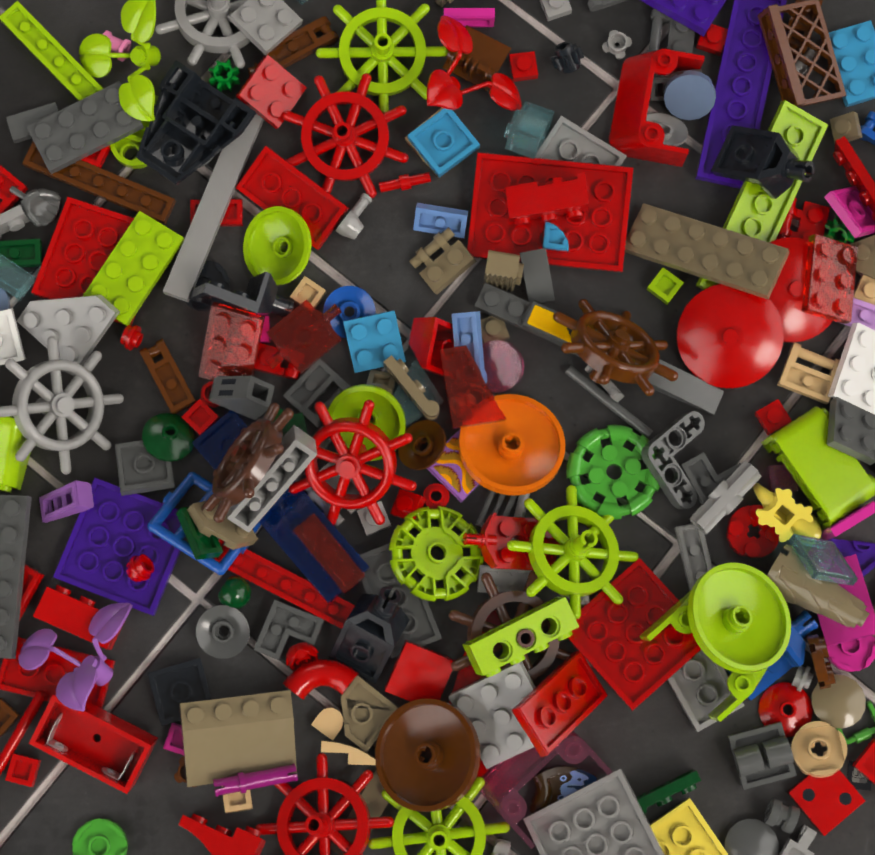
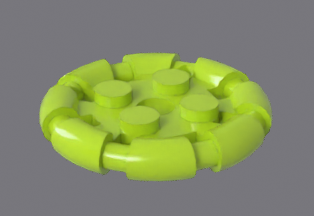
M428 506L422 507L404 517L405 521L401 525L396 526L389 545V551H392L390 565L398 582L401 585L405 584L411 590L409 593L433 602L436 599L449 601L465 594L469 590L468 586L472 582L477 581L479 566L483 565L481 549L478 548V545H464L463 541L465 539H463L464 533L478 534L472 523L468 524L462 518L463 515L459 512L438 506L437 509H429ZM431 519H437L439 527H431ZM454 526L461 531L459 536L451 530ZM412 528L420 532L416 537L409 533ZM433 546H438L443 550L444 556L442 560H436L432 557L431 548ZM463 548H470V556L463 557ZM402 550H410L408 554L409 559H403ZM459 569H461L464 574V576L461 579L457 575H455V573ZM415 570L423 576L419 582L411 576ZM443 580L444 587L436 588V582Z

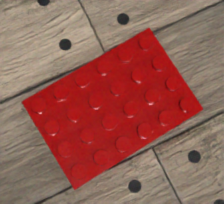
M477 152L467 250L474 258L487 259L489 250L520 255L522 252L542 249L545 222H541V218L531 219V223L527 225L517 226L515 222H509L505 187L536 181L538 183L553 181V178L562 177V180L578 178L577 173L585 172L589 196L588 211L583 212L582 217L567 218V215L557 216V220L549 222L563 231L568 240L569 251L546 249L548 263L551 266L622 273L633 167Z

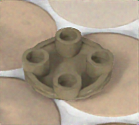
M834 674L836 684H831L830 688L820 690L819 683L816 684L811 692V704L815 715L820 721L826 722L834 728L843 729L853 726L861 719L865 711L866 698L863 689L855 680L846 675Z

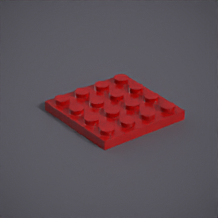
M67 197L31 293L44 299L82 297L134 218ZM135 316L129 325L132 326Z
M640 558L611 582L613 587L622 595L623 602L619 605L615 604L601 591L590 603L581 609V616L579 619H576L579 627L572 630L573 635L567 638L631 711H634L701 651L692 633H680L671 624L665 627L651 641H644L639 637L679 601Z

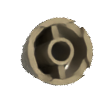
M786 544L783 549L789 552V554L786 555L780 552L767 574L779 588L785 601L821 614L848 628H855L856 625L862 627L870 614L865 611L867 606L864 605V602L818 569L810 560L797 552L798 549Z

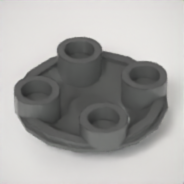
M745 819L736 821L729 829L725 837L724 849L728 855H778L779 842L775 832L769 825L758 819Z

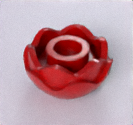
M308 642L295 644L288 649L286 665L295 670L302 664L317 660V653L319 652L317 648Z

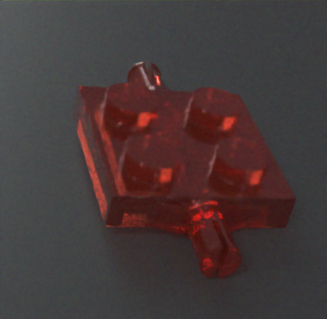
M306 299L266 332L277 349V352L266 360L267 364L274 369L285 359L302 374L341 341L340 336L332 329L330 323L332 319L342 313L339 307L337 308V305L334 304L325 313L316 310Z

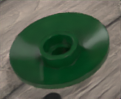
M162 413L147 421L142 431V442L147 452L153 457L168 462L178 461L185 458L192 451L195 444V431L181 416L172 413ZM165 431H171L174 435H168Z

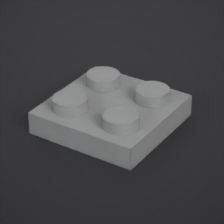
M247 0L229 18L264 55H267L300 27L303 21L283 0Z

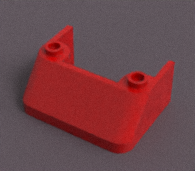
M659 49L628 57L621 69L608 144L629 158L682 167L689 149L664 145L665 133L663 128L655 122L646 121L654 74L669 75L677 71L701 69L705 56L670 49Z

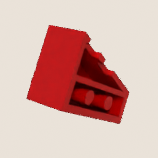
M585 172L577 173L578 178L562 180V177L553 178V181L538 183L536 181L505 187L509 222H515V225L519 226L530 224L531 219L541 218V222H550L557 220V216L567 215V218L582 217L583 212H587L589 207Z

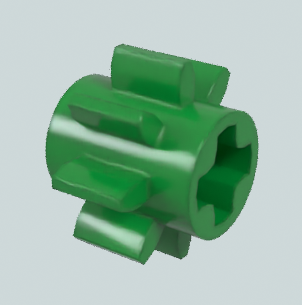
M217 60V65L214 69H208L210 75L214 76L209 79L210 85L214 86L217 84V89L220 92L222 90L232 92V87L235 84L240 85L239 78L236 77L240 73L239 68H232L230 60L226 63H220ZM226 74L227 78L223 79L221 75Z
M837 214L834 222L831 220L826 222L825 228L828 230L825 231L823 237L829 239L831 242L830 246L841 245L842 248H845L847 241L854 242L855 238Z

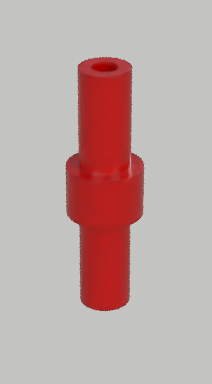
M429 172L412 176L404 174L399 175L398 179L379 182V188L381 193L396 189L404 191L412 189L411 186L431 182Z

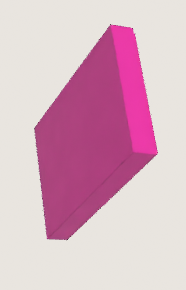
M854 554L815 565L834 579L838 585L862 600L864 605L867 606L865 611L870 613L863 626L856 625L855 628H848L821 614H817L827 647L875 635V612L857 555Z

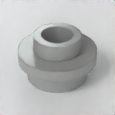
M803 666L798 667L791 685L797 687L799 692H801L803 687L808 689L814 676V674L809 672L810 666H806V668Z

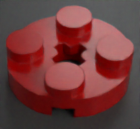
M761 505L744 506L734 512L729 518L726 533L727 541L733 551L740 556L761 558L770 554L778 545L779 534L775 533V527L758 523L759 517L756 515V510L763 509ZM749 525L757 526L760 529L758 539L754 536L748 537Z

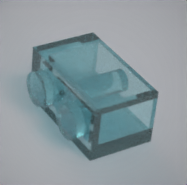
M525 101L521 110L516 109L512 123L509 122L504 133V137L507 138L505 149L534 159L549 133L555 111Z

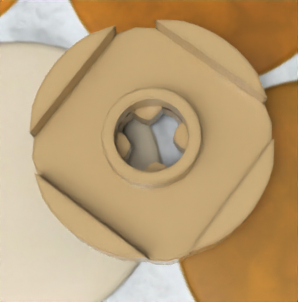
M822 721L809 722L799 729L792 740L791 750L794 763L803 774L816 778H825L832 776L843 767L847 757V743L843 734L830 726V724ZM819 742L822 747L827 748V751L823 752V756H817L816 753H812L811 749L815 748V743Z

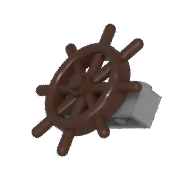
M271 403L263 419H259L247 428L241 429L240 435L230 446L218 468L213 471V494L201 508L202 511L204 508L207 511H213L219 504L213 516L215 522H223L227 515L228 520L249 533L316 457V440L295 425L283 437L282 429L294 416L292 409L286 408L275 420L280 406L277 403Z

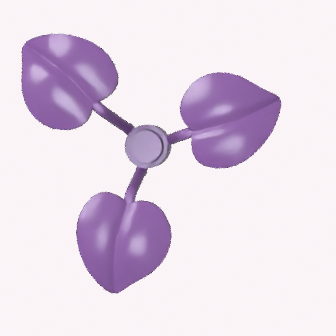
M130 603L110 604L95 614L89 625V633L94 636L92 643L98 656H87L81 663L53 646L57 639V634L53 630L41 629L33 633L23 644L18 656L20 666L26 670L37 669L45 663L50 652H54L78 666L74 668L73 672L65 674L60 679L56 688V697L66 707L84 712L88 696L94 684L103 686L113 676V669L104 662L107 657L103 654L99 642L105 644L116 636L133 605Z

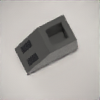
M216 376L208 401L256 421L267 411L271 404L275 386L253 376Z

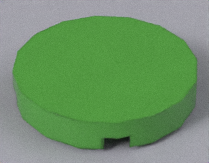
M97 818L88 821L77 830L73 838V855H127L128 840L126 833L118 823L110 819Z

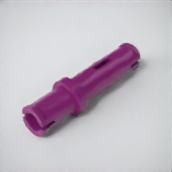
M295 763L245 774L239 772L237 775L215 778L213 779V786H223L222 788L214 789L215 797L235 792L242 794L246 793V790L298 781L296 773L288 775L290 772L297 771Z

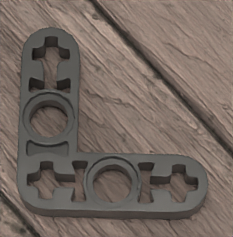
M697 411L681 414L645 444L641 452L644 463L671 504L677 509H690L697 501V493L673 457L703 431L705 420ZM690 419H693V421H694V423H692V427H693V428H688V429L683 430L682 428H684V427H686V426H688V425L690 424V422H691ZM672 431L678 437V442L675 446L669 442V434ZM654 449H657V458L654 459L652 455L654 454ZM668 468L674 473V479L671 483L665 479V471ZM685 492V493H686V496L684 497L685 502H682V501H681V498L683 497L682 493Z

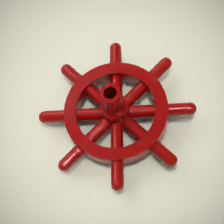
M369 73L362 75L356 93L343 91L332 94L324 78L318 75L314 78V83L321 99L310 108L306 116L291 111H284L282 114V118L285 121L302 126L301 143L303 151L287 158L286 161L294 167L309 161L319 173L326 176L322 188L330 194L335 180L355 181L360 179L366 194L374 198L377 195V191L369 174L379 167L385 157L401 163H406L409 159L406 153L389 147V128L387 124L405 115L407 109L404 105H399L382 113L373 101L365 97L372 80ZM351 104L347 119L344 122L337 105ZM361 108L373 117L355 126ZM327 110L335 127L318 122L317 120ZM378 128V143L360 137ZM313 131L332 137L313 146ZM356 146L373 152V155L367 162L363 163ZM336 147L330 166L318 157V155ZM346 151L354 166L353 169H340Z
M372 400L364 402L359 418L344 417L333 420L323 402L319 401L314 405L323 424L312 437L316 440L317 455L304 469L306 478L292 483L288 489L290 493L296 494L311 487L321 499L331 504L326 518V523L329 526L336 524L341 508L360 509L364 507L368 508L375 523L382 525L385 522V517L377 501L386 494L391 484L408 491H414L417 487L415 481L396 475L397 459L395 449L411 443L413 440L412 435L404 433L390 440L380 428L370 422L375 406ZM340 432L354 433L349 448L346 446ZM330 437L338 453L321 448V443ZM364 437L369 439L375 447L367 450L363 444ZM382 456L384 470L365 463ZM317 458L335 465L319 471ZM362 474L381 481L370 490ZM340 475L336 489L325 481ZM351 478L360 494L346 493Z
M324 753L318 754L316 758L317 778L305 781L294 789L288 783L274 785L286 796L280 807L277 823L258 824L255 826V829L262 832L261 835L277 834L280 847L285 855H306L318 841L319 854L331 855L330 840L345 853L344 855H362L368 844L371 829L390 828L394 825V819L391 816L370 817L367 804L360 795V792L372 780L373 772L365 770L352 786L341 780L328 778L327 755ZM328 789L343 795L330 811ZM314 791L318 793V812L304 799L305 796ZM351 804L357 818L338 819ZM296 807L307 817L306 821L291 822ZM357 830L353 844L338 831ZM291 833H310L297 848Z

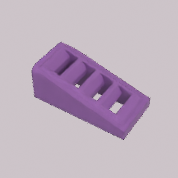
M75 480L39 497L41 517L44 523L84 512L94 507L91 484Z

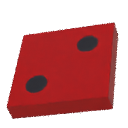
M840 770L832 776L825 778L806 775L787 791L788 795L822 836L827 835L865 802L864 798Z

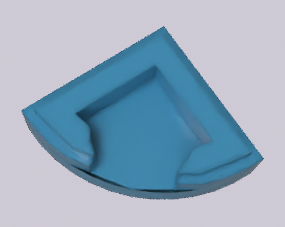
M545 222L542 249L568 252L569 244L563 231L556 225Z

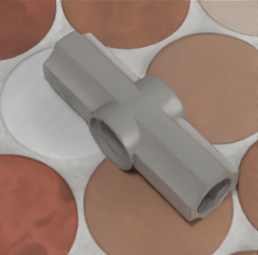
M744 461L707 496V501L692 514L689 520L699 531L705 535L708 534L725 515H729L744 499L743 496L762 476L752 464Z

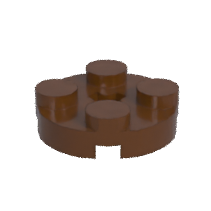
M818 634L809 635L807 640L820 690L830 688L831 684H836L830 661H824V658L829 657L824 636H818Z

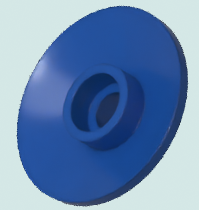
M356 286L337 288L327 297L323 308L326 325L334 334L343 338H347L343 321L376 314L375 304L371 296L365 290ZM346 307L354 308L352 316L345 315L344 310Z

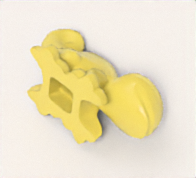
M759 483L753 486L755 495L763 506V509L756 510V515L759 517L758 523L775 527V533L779 534L780 542L787 540L794 542L796 540L812 545L821 538L822 529L819 521L811 514L813 507H804L802 503L795 504V499L791 497L792 491L789 488L784 490L776 488L775 492H771Z

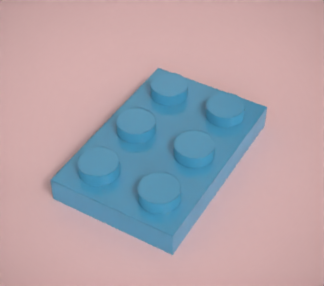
M871 20L829 32L847 95L842 98L845 107L875 99V30Z

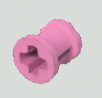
M108 30L103 33L111 41L110 53L130 52V40L119 39ZM117 58V59H118L119 61L123 62V61H125L126 58Z

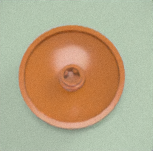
M516 394L493 396L477 404L464 419L458 441L460 458L469 475L488 490L503 495H525L547 485L560 469L566 446L563 429L555 415L540 402Z

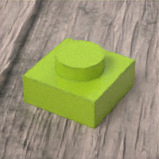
M663 267L646 290L668 305L684 282Z

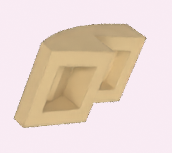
M321 741V752L348 753V764L376 765L375 757L362 749L335 741Z

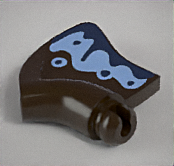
M552 766L538 771L532 776L536 789L529 811L534 814L597 781L596 775L572 766Z

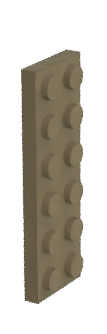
M644 203L626 238L625 253L765 299H769L789 255L788 248Z

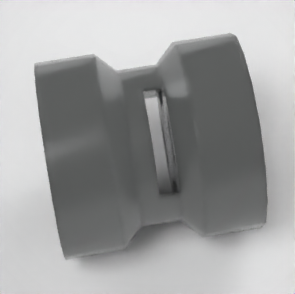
M772 798L766 808L763 823L772 827L777 825L782 831L791 834L798 822L800 808L793 805L785 806L782 801Z

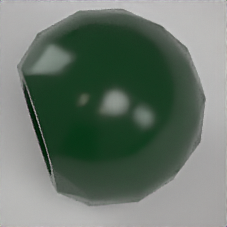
M229 576L218 594L219 602L222 605L241 609L251 598L249 583L242 577Z

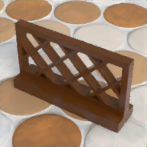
M807 0L778 6V4L771 5L757 15L782 101L786 100L800 108L847 96L819 0ZM812 7L815 16L813 21L801 15L804 8ZM786 12L794 17L790 26L782 21L780 13ZM798 21L809 27L805 36L794 30ZM812 31L820 35L822 40L820 46L809 40ZM790 35L801 42L797 51L789 45L788 39ZM805 45L816 52L812 61L801 54ZM820 55L828 61L829 66L827 70L816 64ZM797 60L808 66L804 75L796 69L795 64ZM812 69L823 76L819 85L808 79ZM827 79L834 83L837 93L831 94L823 89ZM805 84L815 90L813 97L806 100L802 90Z

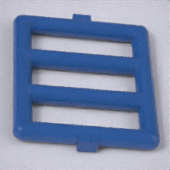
M189 472L173 493L169 491L165 496L163 506L150 520L147 528L158 537L196 560L189 543L183 540L186 536L182 526L180 525L177 531L173 533L161 525L193 484L207 492L199 502L207 501L213 494L211 482L195 472ZM264 517L253 528L254 533L264 522ZM249 546L235 550L229 549L220 562L213 558L196 561L216 574L224 575L240 553L244 554Z

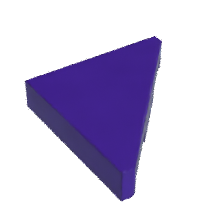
M834 538L826 541L840 558L856 554L863 577L875 568L874 543Z

